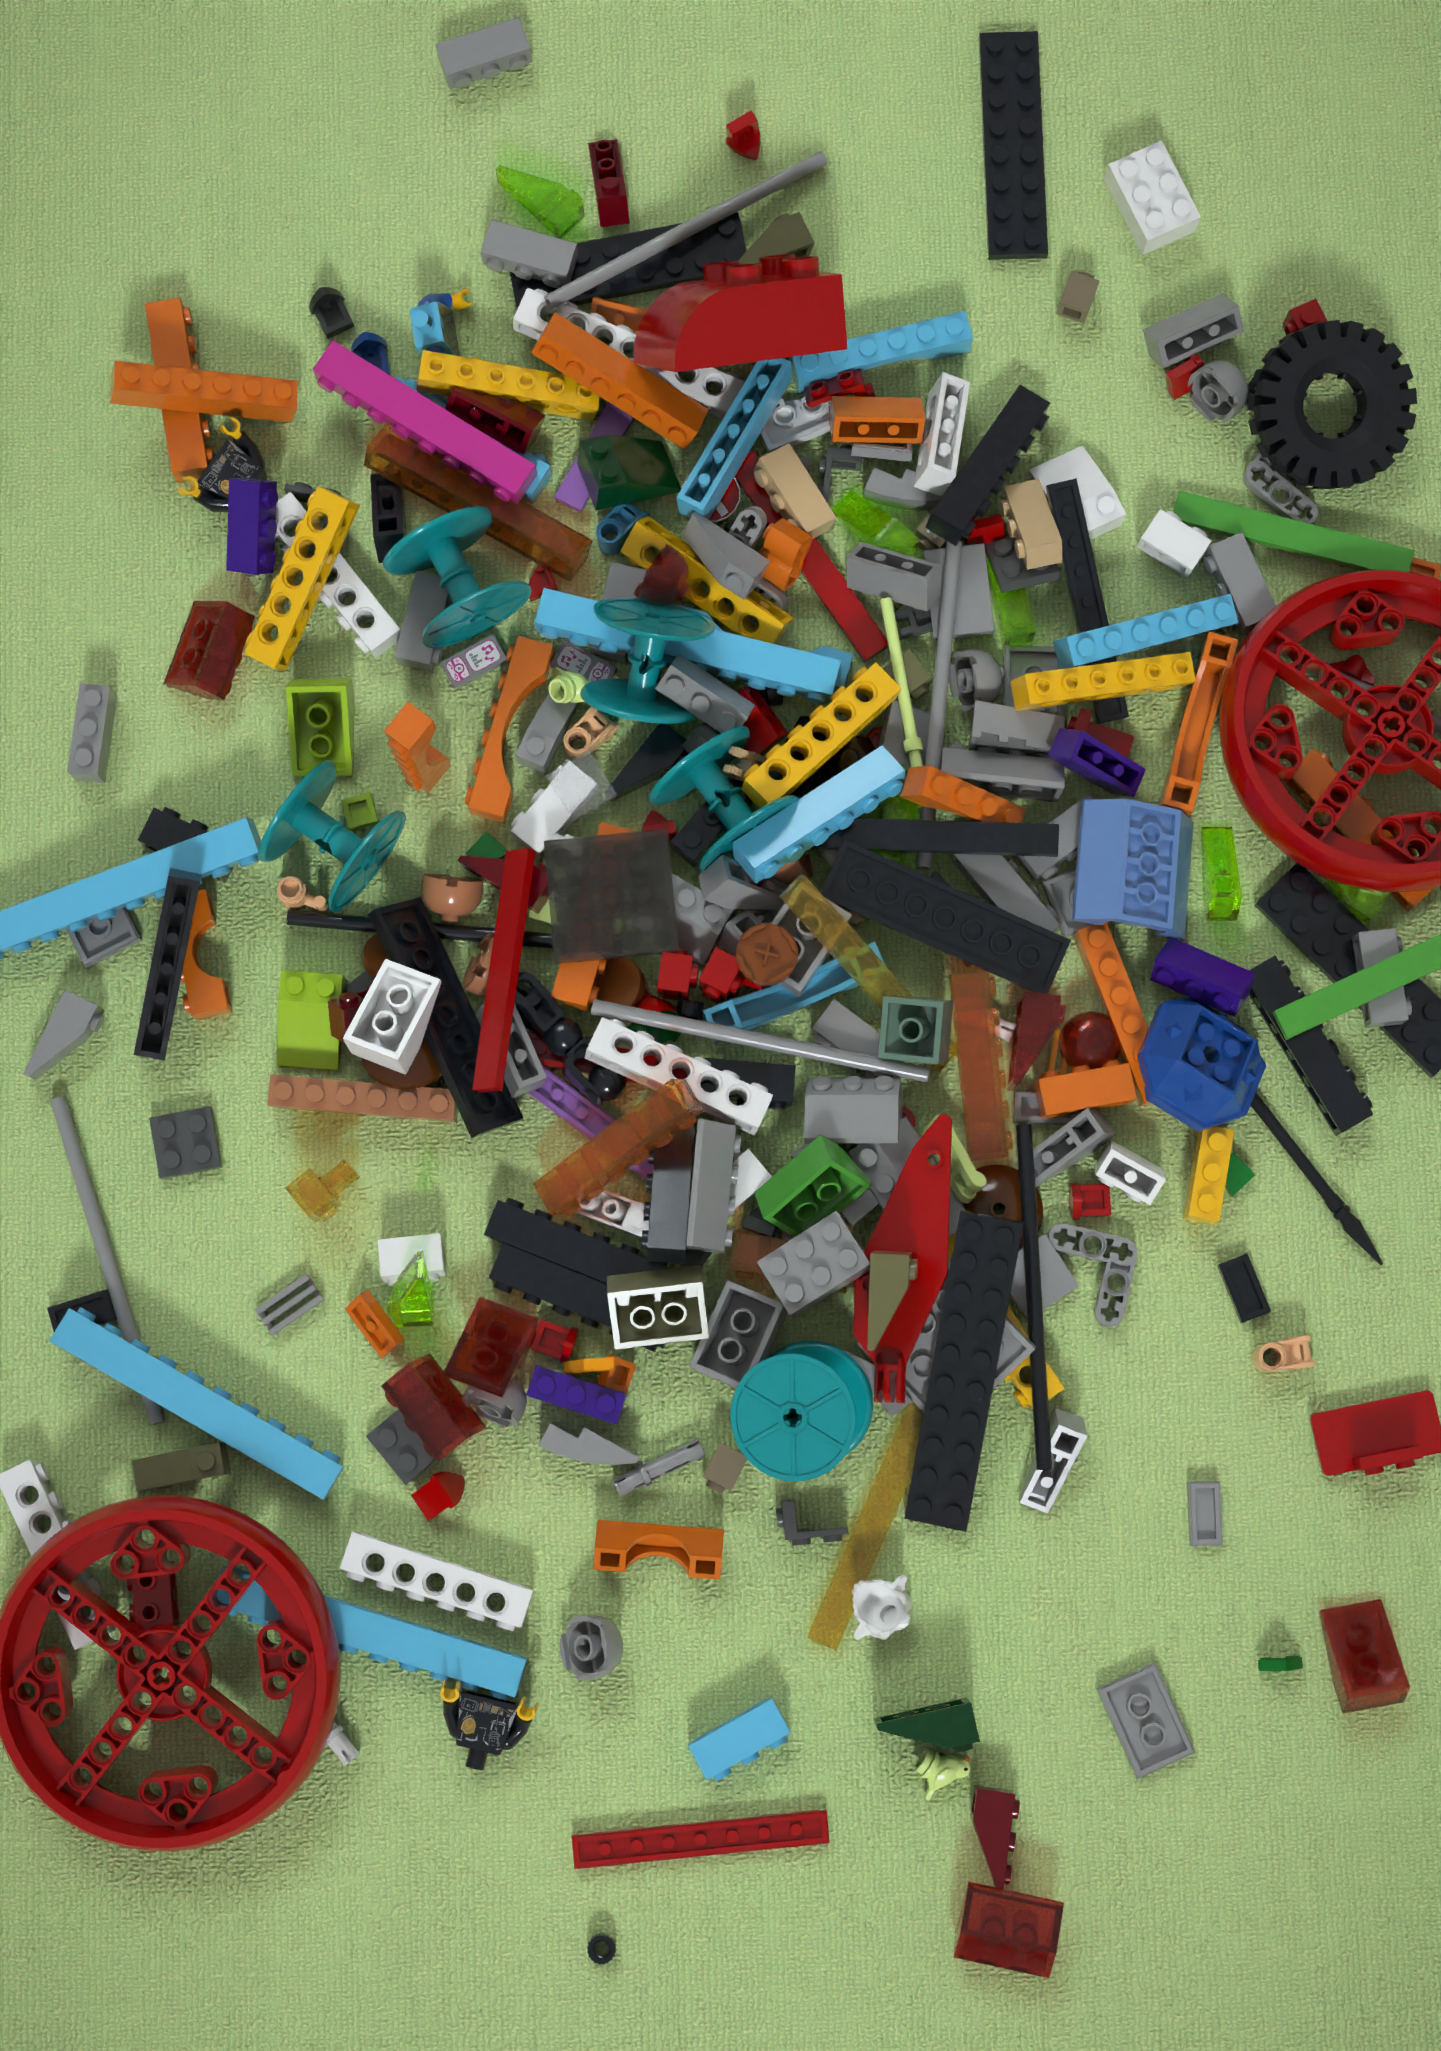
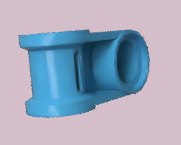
M632 503L614 506L596 527L600 550L607 555L618 554L635 523L646 516L650 517V513L647 511L642 512ZM609 533L617 535L613 540L604 539V536Z

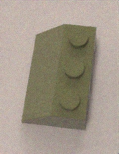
M701 1265L607 1276V1296L615 1349L709 1338Z

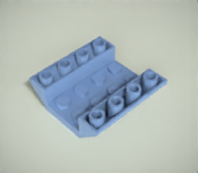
M1127 798L1083 800L1081 803L1072 920L1094 925H1102L1110 921L1155 929L1156 937L1167 939L1173 937L1184 941L1194 822L1182 810Z

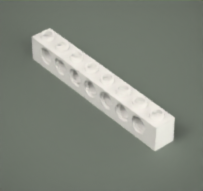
M530 288L526 289L513 318V330L538 340L548 323L543 321L541 317L544 314L553 315L556 312L575 325L582 327L597 339L601 337L608 338L612 342L608 346L624 356V351L628 349L634 350L636 334L625 325L615 326L608 323L603 316L597 313L587 314L569 301L550 309L544 299V296L548 293L541 289H535V291ZM640 365L708 408L707 414L723 420L745 383L740 375L733 372L726 374L717 370L716 367L672 372ZM689 373L694 379L690 382H684L679 378V375ZM717 385L721 392L712 394L707 391L706 387Z

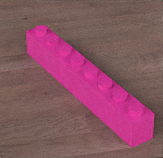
M333 340L313 368L317 380L316 383L328 393L335 391L352 408L356 409L359 406L366 410L367 415L373 421L382 424L384 421L393 427L392 431L405 440L408 437L418 442L417 446L425 453L439 455L443 458L442 461L451 469L457 471L460 468L468 473V478L477 485L483 486L486 484L494 489L493 493L503 501L508 502L512 500L518 504L537 476L534 463Z

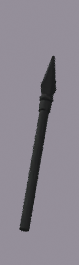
M1255 1093L1251 1107L1321 1195L1331 1213L1334 1212L1333 1217L1341 1222L1344 1231L1376 1262L1383 1265L1361 1222L1349 1212L1350 1207L1348 1205L1344 1206L1343 1200L1333 1192L1263 1100Z

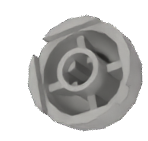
M1211 361L1192 373L1188 380V387L1193 383V394L1190 395L1191 402L1198 412L1210 421H1213L1215 418L1222 420L1220 423L1229 421L1242 410L1248 398V384L1245 376L1240 369L1227 361Z
M979 649L955 652L952 657H956L955 663L950 664L949 686L952 697H959L962 705L957 706L967 712L974 709L975 700L993 703L998 697L1004 682L1003 669L991 654Z
M501 1369L500 1372L491 1370L481 1372L475 1376L465 1390L462 1401L468 1408L471 1403L478 1407L476 1414L503 1427H508L510 1422H513V1427L515 1428L523 1416L527 1404V1396L524 1388L517 1381V1375L507 1369Z
M597 1615L577 1616L567 1623L570 1626L566 1634H562L560 1638V1656L566 1670H572L577 1675L575 1678L578 1680H595L610 1674L620 1663L623 1654V1640L615 1624L603 1616Z

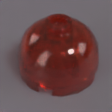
M666 543L644 574L643 582L637 585L633 595L643 602L658 606L668 605L675 598L681 601L690 587L686 583L689 568L685 558Z
M1087 1011L1076 1014L1065 1022L1059 1033L1061 1056L1068 1066L1072 1068L1088 1065L1090 1070L1102 1068L1108 1061L1116 1060L1121 1052L1116 1029L1112 1020L1104 1013Z

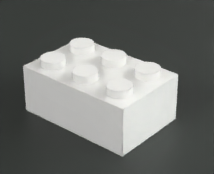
M1162 141L1108 164L1104 181L1142 255L1196 231L1201 216Z

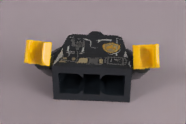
M228 417L234 424L232 431H227L225 426L220 424L221 432L233 436V441L229 438L225 441L198 481L191 476L182 478L190 484L189 491L183 487L177 488L180 495H193V500L212 512H228L229 479L247 477L267 480L264 472L265 462L258 446L244 431H240V422L233 417Z
M443 1680L440 1696L443 1699V1715L449 1733L453 1738H456V1745L469 1748L465 1766L477 1770H484L488 1753L500 1755L503 1750L512 1749L527 1734L531 1721L539 1708L538 1702H536L534 1708H528L524 1703L526 1697H522L520 1703L467 1690L460 1692V1681L456 1682L455 1689H449L445 1685L446 1680Z

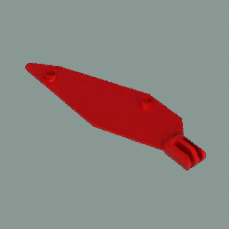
M946 1114L939 1115L912 1148L864 1251L869 1260L870 1253L874 1250L912 1252V1259H918L916 1280H911L908 1291L874 1351H867L870 1271L855 1280L853 1336L875 1363L874 1402L881 1403L884 1397L886 1403H894L896 1398L897 1403L905 1404L906 1364L948 1275L952 1119ZM938 1154L940 1158L938 1164L932 1165V1156Z

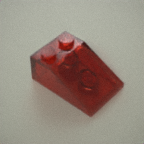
M1024 991L1019 998L1007 1091L1013 1092L1056 1028H1060V1024L1064 1022L1066 1005L1061 1004L1060 995Z
M479 1297L443 1372V1376L503 1398L533 1344L538 1318Z
M1378 1599L1320 1610L1319 1615L1332 1681L1342 1714L1403 1703L1409 1692L1410 1685L1382 1600Z

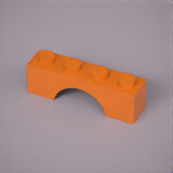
M930 765L908 768L900 796L923 807L948 811L972 822L1022 823L1026 810L1024 807Z
M206 889L198 890L180 980L181 983H185L187 994L183 995L186 1013H191V1016L196 1020L233 1013L227 982L222 978L205 973L198 961L197 950L202 936L211 927L216 925L212 897Z
M598 1520L594 1547V1570L626 1572L629 1566L638 1559L648 1556H663L678 1562L685 1569L688 1577L720 1580L724 1529Z

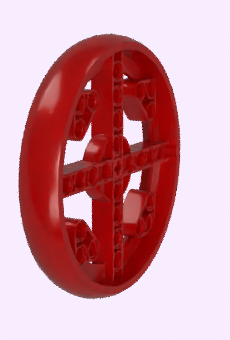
M1364 570L1329 577L1304 587L1275 606L1255 625L1233 659L1225 680L1219 719L1221 750L1231 785L1241 805L1265 837L1292 860L1322 877L1340 884L1381 892H1412L1441 886V813L1438 811H1426L1385 817L1371 833L1370 841L1372 845L1350 839L1331 829L1373 772L1388 775L1412 769L1441 790V769L1437 768L1433 763V760L1441 762V742L1433 737V718L1425 703L1441 681V665L1436 664L1433 660V657L1441 660V634L1402 687L1386 684L1367 690L1355 684L1303 648L1299 643L1314 632L1332 623L1335 624L1329 633V641L1334 648L1339 650L1391 644L1403 629L1405 618L1418 620L1441 630V580L1414 572L1399 570ZM1357 606L1365 607L1368 613L1361 612ZM1382 623L1390 624L1393 630L1385 629ZM1340 628L1348 629L1351 635L1343 634ZM1280 656H1288L1293 663L1284 662ZM1306 673L1314 674L1318 680H1310ZM1275 675L1342 721V738L1350 757L1309 813L1299 806L1281 782L1290 780L1296 774L1302 764L1303 755L1293 711L1284 704H1277L1272 706L1265 714L1268 692ZM1416 680L1423 681L1427 688L1420 687ZM1336 690L1340 692L1343 698H1336L1331 691ZM1399 703L1407 704L1410 711L1402 709ZM1356 708L1365 709L1368 716L1360 715ZM1277 718L1281 720L1284 726H1276L1271 719ZM1388 727L1391 731L1388 732L1385 728ZM1254 742H1263L1267 749L1261 750L1257 748ZM1407 743L1415 744L1419 751L1411 750ZM1365 748L1374 750L1377 757L1368 755ZM1279 759L1288 760L1292 767L1283 766ZM1348 771L1356 772L1360 780L1352 779L1348 775ZM1330 794L1340 796L1343 803L1334 802ZM1313 818H1321L1326 826H1318ZM1425 824L1433 826L1436 834L1428 832ZM1382 830L1390 831L1394 839L1386 838ZM1408 847L1416 849L1419 857L1412 856L1408 852Z
M156 1495L131 1498L91 1511L66 1525L50 1537L33 1554L19 1572L0 1608V1740L18 1775L30 1791L47 1808L80 1831L104 1842L144 1851L172 1852L216 1844L239 1835L278 1810L299 1789L316 1765L330 1736L338 1707L341 1685V1659L338 1637L326 1599L311 1572L299 1556L281 1538L246 1514L225 1505L199 1498ZM143 1529H147L154 1534L153 1544L144 1542L142 1539ZM188 1545L209 1550L231 1561L181 1627L175 1625H155L141 1630L76 1578L91 1564L113 1552L116 1553L111 1559L110 1568L112 1573L120 1579L176 1573L191 1558V1551ZM169 1549L175 1550L179 1554V1564H173L167 1559V1551ZM123 1555H129L134 1559V1569H127L123 1565ZM238 1564H244L249 1568V1578L245 1579L237 1574L236 1568ZM255 1581L272 1600L282 1620L274 1619L269 1621L257 1635L263 1691L267 1697L273 1700H280L285 1698L293 1689L288 1715L278 1738L211 1685L212 1662L205 1646ZM59 1586H64L69 1590V1600H64L59 1596ZM219 1589L229 1593L231 1598L229 1604H224L218 1600L217 1591ZM84 1606L93 1608L95 1611L94 1620H89L84 1616ZM51 1609H54L118 1660L117 1685L124 1701L75 1764L64 1754L48 1726H57L71 1714L74 1704L67 1653L58 1646H50L37 1655L42 1630ZM198 1615H205L209 1618L211 1622L210 1629H203L199 1626L197 1622ZM109 1626H115L119 1629L121 1634L119 1640L109 1636ZM267 1631H278L281 1636V1643L275 1644L270 1642L267 1637ZM178 1641L188 1642L191 1647V1653H181L178 1649ZM134 1646H140L145 1650L146 1658L144 1660L135 1657L133 1653ZM292 1651H303L307 1658L306 1663L296 1662L293 1659ZM45 1656L55 1661V1670H50L45 1666ZM163 1667L169 1670L166 1678L160 1675ZM280 1675L284 1677L287 1682V1688H277L273 1683V1676ZM25 1682H30L35 1686L36 1695H30L25 1691ZM183 1687H192L196 1691V1699L187 1698L184 1695ZM140 1691L150 1695V1705H145L139 1700L138 1694ZM50 1702H55L60 1706L61 1715H55L50 1711ZM215 1706L219 1708L222 1713V1719L212 1718L209 1715L208 1707ZM189 1716L253 1767L239 1781L214 1794L212 1792L218 1784V1775L212 1767L207 1765L152 1772L138 1788L140 1800L120 1795L98 1784L147 1719L171 1721ZM119 1717H126L130 1720L131 1730H125L120 1726ZM235 1726L244 1728L247 1732V1739L237 1738L234 1735L233 1728ZM105 1742L109 1744L112 1749V1755L103 1754L100 1751L99 1743ZM259 1747H268L272 1751V1759L262 1758L258 1751ZM81 1767L89 1769L92 1774V1780L82 1778L80 1775ZM194 1778H203L207 1782L208 1788L206 1790L197 1788ZM151 1782L159 1784L162 1788V1795L152 1793L149 1784ZM175 1803L184 1804L187 1807L188 1814H179L175 1810Z

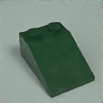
M608 434L580 440L577 465L595 510L675 494L681 490L662 441Z
M967 1698L873 1718L878 1731L948 1749L952 1748L955 1752L971 1750L974 1748L973 1743L980 1742L972 1704Z

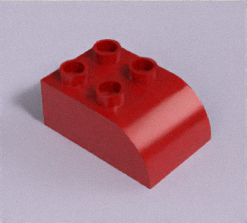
M795 254L759 257V263L739 264V261L703 264L704 280L677 284L662 293L650 305L639 324L633 355L635 364L672 372H681L846 350L847 337L842 274L820 271L818 256L795 257Z

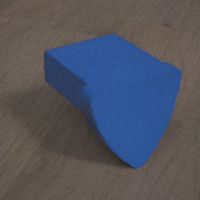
M370 332L360 334L354 340L351 351L390 375L385 349L388 348L386 340Z

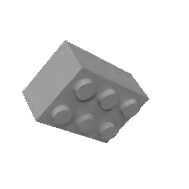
M799 881L771 923L787 929L794 937L798 947V960L793 973L785 981L778 984L799 998L850 923L852 914Z
M837 1210L757 1261V1264L787 1312L794 1319L870 1271V1260Z
M727 1280L708 1322L709 1338L700 1340L689 1367L737 1388L741 1379L753 1366L769 1357L788 1314L786 1308L778 1301Z

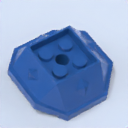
M1192 998L1164 1001L1158 1005L1137 1054L1140 1071L1146 1085L1144 1087L1146 1100L1198 1132L1246 1116L1266 1068V1063L1260 1055L1258 1042L1255 1038L1248 1035L1243 1027L1230 1020L1227 1015H1222L1206 1004Z

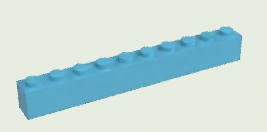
M543 588L534 622L536 631H539L541 636L549 639H557L558 636L570 639L569 642L584 647L587 644L599 646L601 651L616 654L617 651L632 654L636 635L617 630L600 621L594 613V605L599 601ZM714 630L709 637L700 640H666L663 657L667 661L665 667L668 668L676 656L680 654L707 673L718 675L717 678L722 681L733 683L735 680L748 682L747 685L754 689L764 690L765 687L777 689V693L780 695L794 697L797 694L807 697L808 701L816 704H824L825 701L832 702L830 698L834 694L841 660L719 630Z
M245 817L1 910L0 960L4 959L3 953L13 950L14 954L29 950L32 948L31 943L40 939L42 943L58 939L60 937L59 932L70 929L71 932L82 930L88 927V921L98 918L99 921L111 919L117 916V910L124 907L127 908V911L140 908L145 905L144 900L155 896L156 900L163 899L170 868L201 874L200 884H202L201 878L212 874L213 878H218L229 874V868L240 864L241 867H247L259 862L258 851L261 839L254 820Z
M81 1307L77 1312L70 1308L68 1309L50 1338V1342L319 1498L326 1499L344 1468L338 1464L341 1459L339 1456L324 1449L322 1454L311 1448L314 1443L313 1441L297 1433L295 1438L284 1433L287 1426L271 1417L268 1422H265L257 1417L259 1410L244 1401L241 1406L229 1401L232 1397L230 1393L218 1386H215L213 1391L203 1386L202 1384L205 1379L188 1370L186 1375L177 1371L175 1368L178 1363L162 1354L159 1359L148 1354L150 1347L135 1338L132 1343L127 1342L121 1338L123 1331L109 1323L104 1328L93 1322L96 1316Z
M228 1565L222 1567L220 1576L228 1567ZM236 1568L237 1574L245 1579L250 1577V1572ZM256 1581L229 1614L230 1616H236L237 1612L249 1615V1622L263 1626L266 1625L267 1621L274 1619L282 1620L274 1603ZM221 1589L217 1591L218 1600L224 1604H229L231 1599L229 1593ZM324 1595L333 1617L340 1650L357 1654L358 1649L370 1653L368 1658L387 1663L389 1658L400 1662L399 1668L417 1673L418 1668L431 1671L429 1677L440 1681L446 1680L447 1682L449 1677L461 1681V1687L469 1690L478 1691L479 1687L491 1690L490 1696L508 1701L509 1696H517L527 1665V1657Z

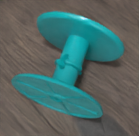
M475 506L459 509L423 524L398 541L388 551L383 560L385 570L395 575L413 574L416 571H424L435 567L441 579L440 588H446L453 602L452 605L432 619L424 629L422 642L426 647H446L471 639L506 620L519 610L531 595V587L523 581H506L480 589L473 576L475 568L468 566L462 555L463 551L476 543L489 529L493 517L492 512L486 507Z
M612 598L597 602L594 605L596 617L610 627L636 635L633 653L628 655V660L631 662L629 679L611 678L589 682L582 687L580 692L581 698L587 704L602 712L635 721L674 724L696 719L695 715L655 688L660 681L661 669L667 664V661L663 658L666 640L694 641L704 639L714 632V623L698 612L660 601L638 598Z
M745 726L725 731L689 753L657 782L649 795V801L652 804L664 805L698 789L710 805L708 808L709 813L715 812L728 832L717 840L701 859L699 865L701 872L721 855L734 859L733 842L800 799L795 795H789L772 801L755 812L751 811L740 796L741 788H734L722 771L725 764L729 765L736 758L729 753L730 747L735 746L744 749L747 745L750 731Z
M327 760L311 770L280 806L262 838L258 858L262 862L274 861L287 852L302 835H305L320 846V853L328 852L345 864L331 889L328 899L330 911L337 913L347 907L366 888L385 863L402 833L406 814L402 811H394L379 821L364 839L357 836L345 827L346 823L344 820L336 821L321 810L333 788L337 774L335 763Z
M795 1342L780 1348L769 1358L753 1366L741 1379L731 1403L730 1419L732 1432L743 1455L761 1472L785 1481L811 1480L832 1470L844 1456L854 1450L862 1441L872 1419L873 1395L864 1371L848 1353L825 1342Z

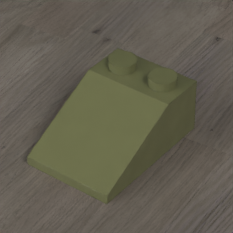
M874 1250L870 1253L867 1351H874L908 1291L911 1280H916L918 1259H912V1252Z

